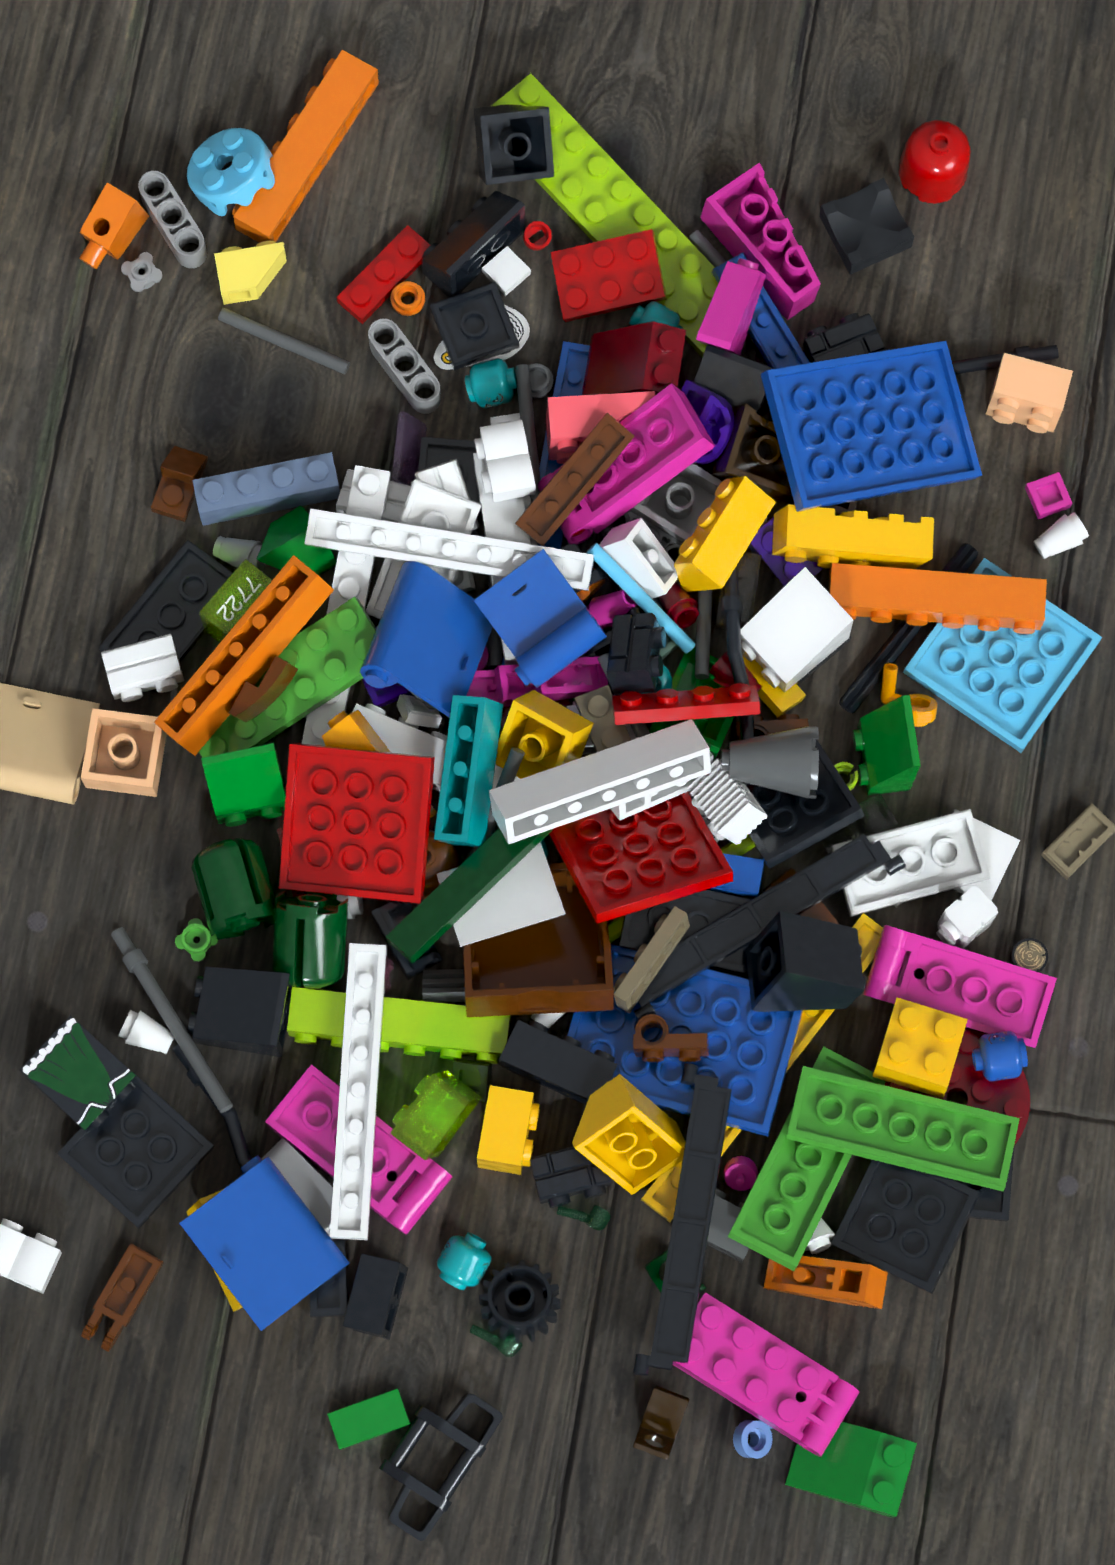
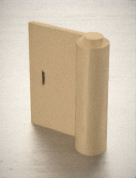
M0 683V789L75 804L81 785V766L85 755L92 708L100 709V704Z

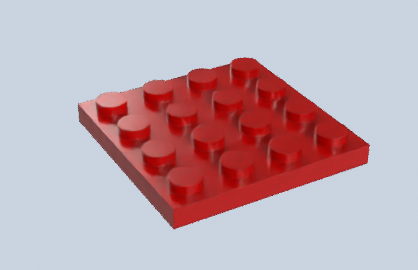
M300 743L289 744L279 889L420 904L424 900L435 757Z
M688 791L622 820H619L611 809H607L556 827L549 833L597 924L733 882V870L697 807L692 805V798Z

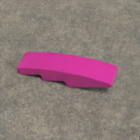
M580 657L538 688L532 683L526 686L514 670L519 665L497 666L494 670L476 671L467 696L485 697L503 704V707H508L512 705L514 699L532 690H536L553 701L572 699L608 685V680L598 661L599 657Z

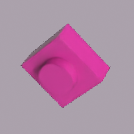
M1059 472L1027 483L1025 486L1038 519L1069 509L1073 504Z

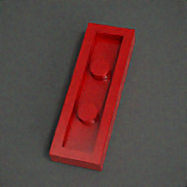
M407 225L336 297L337 303L363 324L391 296L394 287L404 282L422 264V256L431 245Z

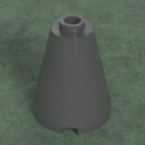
M806 726L729 742V749H722L721 771H728L729 779L804 798L816 799L815 790L818 788L819 750L815 748L816 739H819L818 727Z

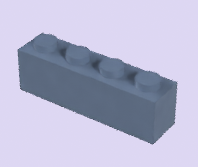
M332 452L192 480L203 526L338 499L340 494Z

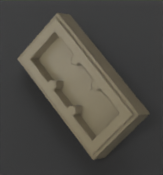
M1092 803L1042 852L1041 856L1067 880L1115 833V824Z

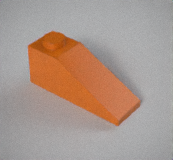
M802 1256L795 1271H792L769 1259L764 1288L842 1304L882 1309L888 1272L870 1264Z

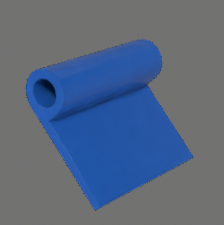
M415 561L405 562L401 566L361 666L360 673L366 683L375 688H384L399 683L450 718L453 695L467 696L493 626L476 605L474 598L428 566Z
M257 1155L240 1168L244 1173L241 1177L179 1224L259 1330L262 1331L316 1288L340 1272L350 1262L269 1156L262 1160Z

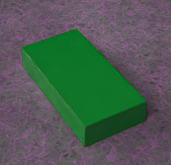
M398 1389L327 1414L339 1450L410 1425Z

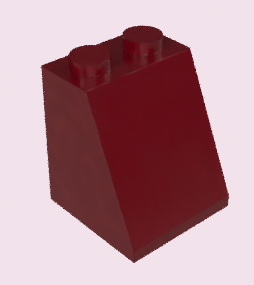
M651 321L593 334L590 341L582 395L655 391V395H657L671 383L677 387L686 330Z

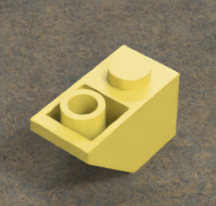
M263 241L258 243L256 247L244 249L233 246L223 249L221 253L214 254L223 304L259 299L287 261L283 242Z

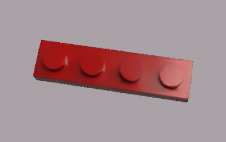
M736 683L725 688L699 686L693 690L685 691L662 689L657 693L645 694L635 691L624 692L621 695L612 696V709L615 725L757 715L760 714V700L756 685L749 686L744 683Z

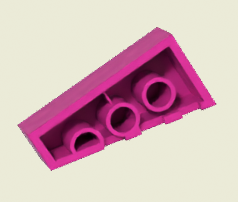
M758 163L708 197L700 218L733 257L744 253L748 261L759 264L758 271L766 275L763 283L765 290L776 308L786 320H789L815 301L821 283L802 246L798 245L792 233L793 228L788 218L784 217L777 203L778 198L773 188H769L764 178L765 172L761 164Z

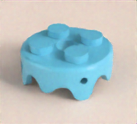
M245 128L222 130L206 139L194 151L187 167L188 185L198 200L218 216H225L227 212L226 205L234 203L248 206L260 188H273L275 176L270 166V158L273 157V154L260 136L252 130ZM232 161V165L229 168L222 170L226 163Z

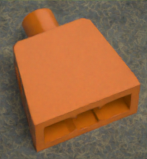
M106 183L80 230V233L89 243L79 259L96 270L106 254L118 260L148 219V213L137 200L111 184Z

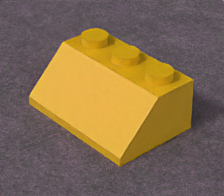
M746 476L727 478L719 484L715 491L716 497L714 501L698 517V526L694 533L680 546V555L675 561L674 567L680 585L686 592L722 589L776 503Z
M619 1074L590 1095L572 1144L577 1151L633 1195L682 1161L686 1142L677 1123Z

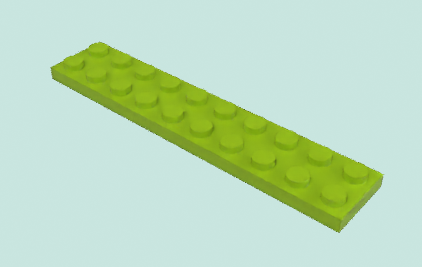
M529 74L492 106L509 104L549 107L554 177L534 180L593 242L650 229L654 231L667 297L666 300L657 302L679 315V325L686 330L685 340L703 358L707 345L696 340V337L718 285L712 274V270L715 267L532 74Z

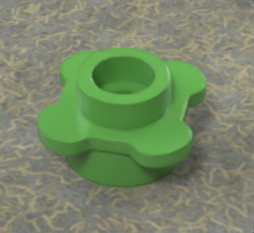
M197 918L191 919L182 934L177 935L175 938L177 948L185 949L191 954L192 960L196 962L203 961L206 958L207 950L219 941L216 934L211 936L210 931ZM195 937L200 938L199 943H194L193 940Z

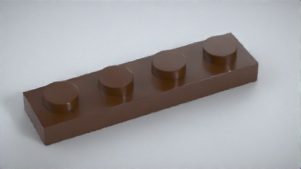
M607 412L515 524L537 543L544 546L635 435Z

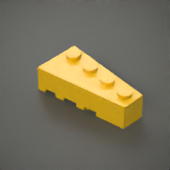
M790 504L774 513L772 555L783 556L787 562L802 563L806 560L817 562V566L821 568H831L832 563L915 569L933 559L934 518L921 517L918 523L904 522V515L889 514L888 517L868 519L867 511L856 510L843 512L839 516H835L836 511L834 508L817 507L797 512L795 505Z

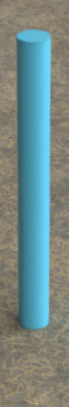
M595 543L588 549L586 553L594 555V561L645 613H653L656 616L659 627L665 628L666 634L685 654L695 647L696 643L598 543Z

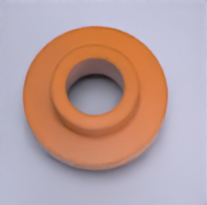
M411 281L401 282L391 292V305L401 315H415L425 305L424 290L417 283ZM408 295L415 299L411 304H404L402 302V298Z

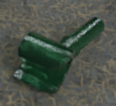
M597 1205L593 1206L589 1214L559 1206L557 1209V1215L579 1220L597 1231L603 1230L611 1218L607 1210Z
M474 1324L470 1329L471 1334L489 1342L506 1357H513L523 1346L521 1341L519 1344L515 1343L514 1335L509 1334L505 1340H500L496 1335Z

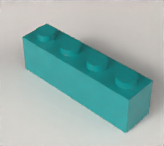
M453 695L434 840L451 845L480 847L486 841L491 803L489 790L493 788L503 704L485 697Z

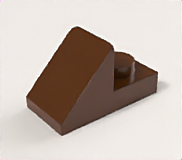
M174 446L160 466L162 478L151 505L152 512L186 522L195 497L192 480L202 477L208 456Z

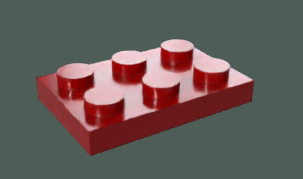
M652 229L550 252L562 316L565 322L667 299L655 235Z

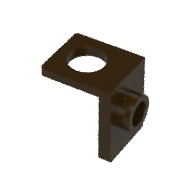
M654 1386L633 1447L668 1460L690 1399L659 1386ZM645 1440L656 1441L663 1447L652 1446Z

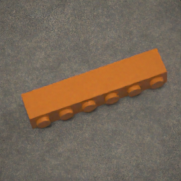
M341 50L336 59L331 58L323 71V80L318 87L314 85L308 92L305 99L306 106L300 114L296 113L291 118L287 126L288 133L283 141H277L272 147L271 153L273 157L270 158V166L275 176L273 188H260L248 206L239 204L234 206L232 215H234L236 230L259 243L263 241L277 242L379 84L378 69L344 50Z
M293 555L154 723L178 744L196 756L230 715L229 711L245 682L247 681L252 685L257 683L268 670L275 656L278 657L334 589Z
M832 563L829 572L828 592L853 620L856 619V616L871 617L870 620L876 623H889L892 619L906 620L907 624L913 626H924L928 622L942 623L943 627L951 629L962 628L963 625H976L982 631H997L999 627L1013 628V631L1019 634H1032L1035 630H1041L1045 621L1047 579Z

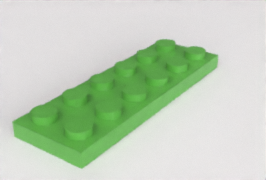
M354 596L293 638L278 656L298 668L286 689L266 710L248 722H244L230 714L199 751L202 758L261 746L363 679L360 669L375 634L376 627L358 598ZM267 671L262 675V677L257 681V683L254 686L259 687Z
M824 1046L812 1067L885 1086L884 1080L872 1077L874 1072ZM792 1107L727 1237L795 1271L852 1155L786 1139L793 1110Z
M803 1066L786 1139L1004 1191L1020 1118Z

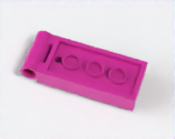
M672 383L619 422L634 434L635 437L559 526L569 544L584 542L592 535L593 531L598 534L715 447L685 393ZM561 467L539 481L538 489L540 492Z
M884 925L863 995L895 1004L898 997L968 1019L966 1027L988 1034L1012 1031L1016 1034L1017 1038L1024 1039L1026 1046L1036 1048L1057 978ZM918 968L922 969L924 973L921 979H917L914 976V971Z
M311 1064L265 1123L270 1129L284 1138L334 1179L340 1086ZM376 1116L370 1208L403 1234L407 1235L451 1180L452 1176ZM391 1173H395L397 1175V1179L395 1181H389L387 1179L388 1175Z
M706 1292L697 1304L688 1364L673 1361L675 1367L819 1457H822L859 1394V1391L854 1386L838 1378V1375ZM797 1393L803 1395V1402H798L796 1400Z

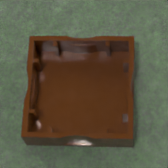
M565 863L549 865L566 913L565 915L464 946L467 1017L614 1010L611 943L609 941L608 921L598 924L595 922Z

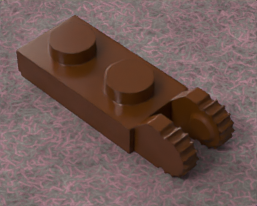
M131 1243L93 1306L95 1310L83 1329L81 1337L90 1340L97 1332L103 1316L111 1318L115 1322L103 1338L101 1346L102 1349L109 1352L120 1336L123 1327H127L164 1262Z

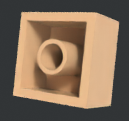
M1004 353L995 377L986 415L993 416L995 421L1003 424L1015 422L1027 425V428L1033 432H1054L1064 408L1073 371Z
M92 708L81 780L85 787L157 797L167 733L154 723L158 717Z

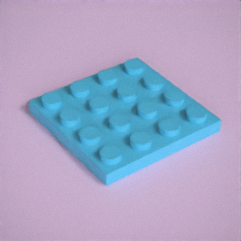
M986 558L981 561L973 573L1012 577ZM1046 600L1045 621L1041 630H1035L1032 634L1015 633L1013 628L999 627L997 631H982L976 625H963L962 628L951 629L943 627L942 623H937L905 667L903 673L1022 753L1097 647L1102 637Z

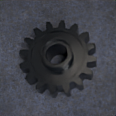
M520 1260L519 1265L515 1266L506 1262L505 1269L500 1272L496 1269L492 1270L493 1280H484L483 1290L486 1293L479 1295L480 1305L485 1306L481 1309L482 1319H490L488 1330L492 1332L500 1328V1339L505 1340L509 1334H512L516 1344L520 1343L522 1335H527L531 1342L535 1341V1331L537 1330L546 1335L548 1333L546 1322L556 1323L557 1313L554 1310L561 1309V1299L556 1297L559 1295L558 1284L550 1285L552 1274L550 1272L542 1274L539 1264L536 1263L533 1267L525 1265L524 1260ZM519 1296L529 1300L523 1306H516L511 1303L514 1298Z

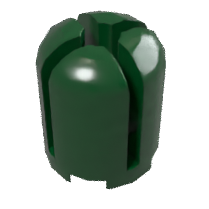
M244 838L218 841L207 846L192 860L191 868L211 936L216 934L218 940L230 939L245 935V930L258 926L260 922H264L265 928L274 924L275 896L261 849L254 841Z
M286 891L276 895L272 969L274 972L290 974L291 986L299 987L301 980H303L305 988L319 989L334 984L343 976L346 963L348 898L342 902L337 900V895L307 891L306 895L286 898Z

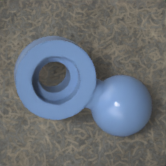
M745 1420L741 1422L733 1434V1444L737 1453L745 1458L757 1459L764 1457L772 1445V1433L770 1430L772 1427L761 1420ZM750 1434V1443L748 1444V1435Z

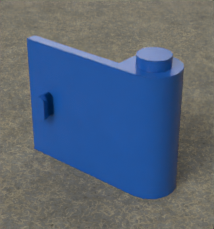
M544 549L474 600L515 656L519 666L514 670L526 686L532 683L538 688L607 637L601 626Z

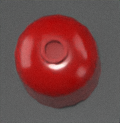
M932 120L921 124L908 138L900 159L899 177L902 186L918 196L919 201L933 204L949 201L964 186L967 179L971 148L967 136L960 127L949 121Z

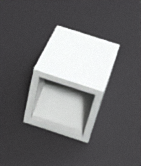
M805 567L741 629L742 654L750 662L755 659L764 669L761 671V674L773 688L779 686L785 693L849 639L853 619Z

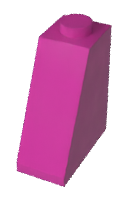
M739 258L737 264L727 261L696 340L705 345L709 344L740 356L766 277L764 273L758 271L759 264Z

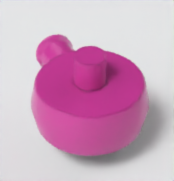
M737 1156L727 1162L723 1174L725 1182L729 1187L734 1190L744 1191L752 1189L758 1177V1170L756 1164L750 1158Z

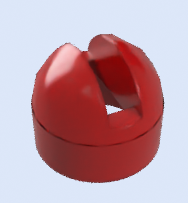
M541 221L530 223L523 232L525 245L536 251L546 248L552 238L551 229L546 223ZM542 230L545 236L535 241V243H531L529 239Z

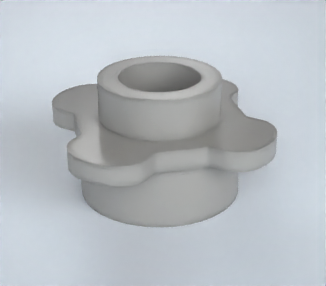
M148 252L141 253L139 258L132 262L126 261L122 264L121 271L124 275L128 276L131 282V289L135 292L148 289L162 279V271L155 267L153 256ZM143 269L145 273L140 275L139 270Z

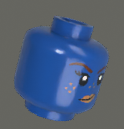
M1012 1031L984 1034L979 1038L978 1048L972 1049L975 1071L982 1070L984 1077L988 1081L1017 1078L1021 1075L1023 1067L1028 1066L1024 1039L1017 1038L1016 1034Z

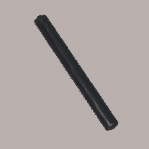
M968 543L962 544L942 571L965 573L976 560L978 551ZM902 620L840 698L839 705L847 712L855 713L882 679L884 665L888 663L893 664L923 626L909 625L906 623V620Z

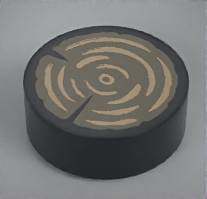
M1023 939L1014 946L1011 952V964L1040 973L1048 962V951L1044 944L1037 939Z

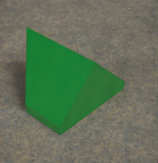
M302 506L297 507L270 524L256 559L281 570L294 555L319 576L335 567L337 563L331 549L304 544L309 514Z

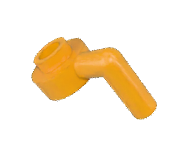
M891 663L885 664L883 669L880 700L885 705L902 696L895 693L898 666ZM910 694L914 726L922 727L933 722L936 719L937 701L924 694Z

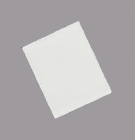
M541 842L453 925L460 947L566 914ZM457 868L437 873L439 884Z

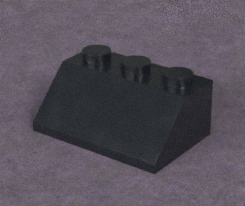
M494 191L488 198L486 196L480 198L472 207V213L464 221L461 219L456 221L449 228L447 237L439 245L433 243L427 248L422 256L423 274L446 296L452 297L460 294L482 273L483 266L523 234L525 230V205L520 200L498 191Z

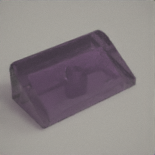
M406 412L398 414L392 481L412 486L411 482L416 479L415 473L418 472L421 437H426L427 428L423 422Z

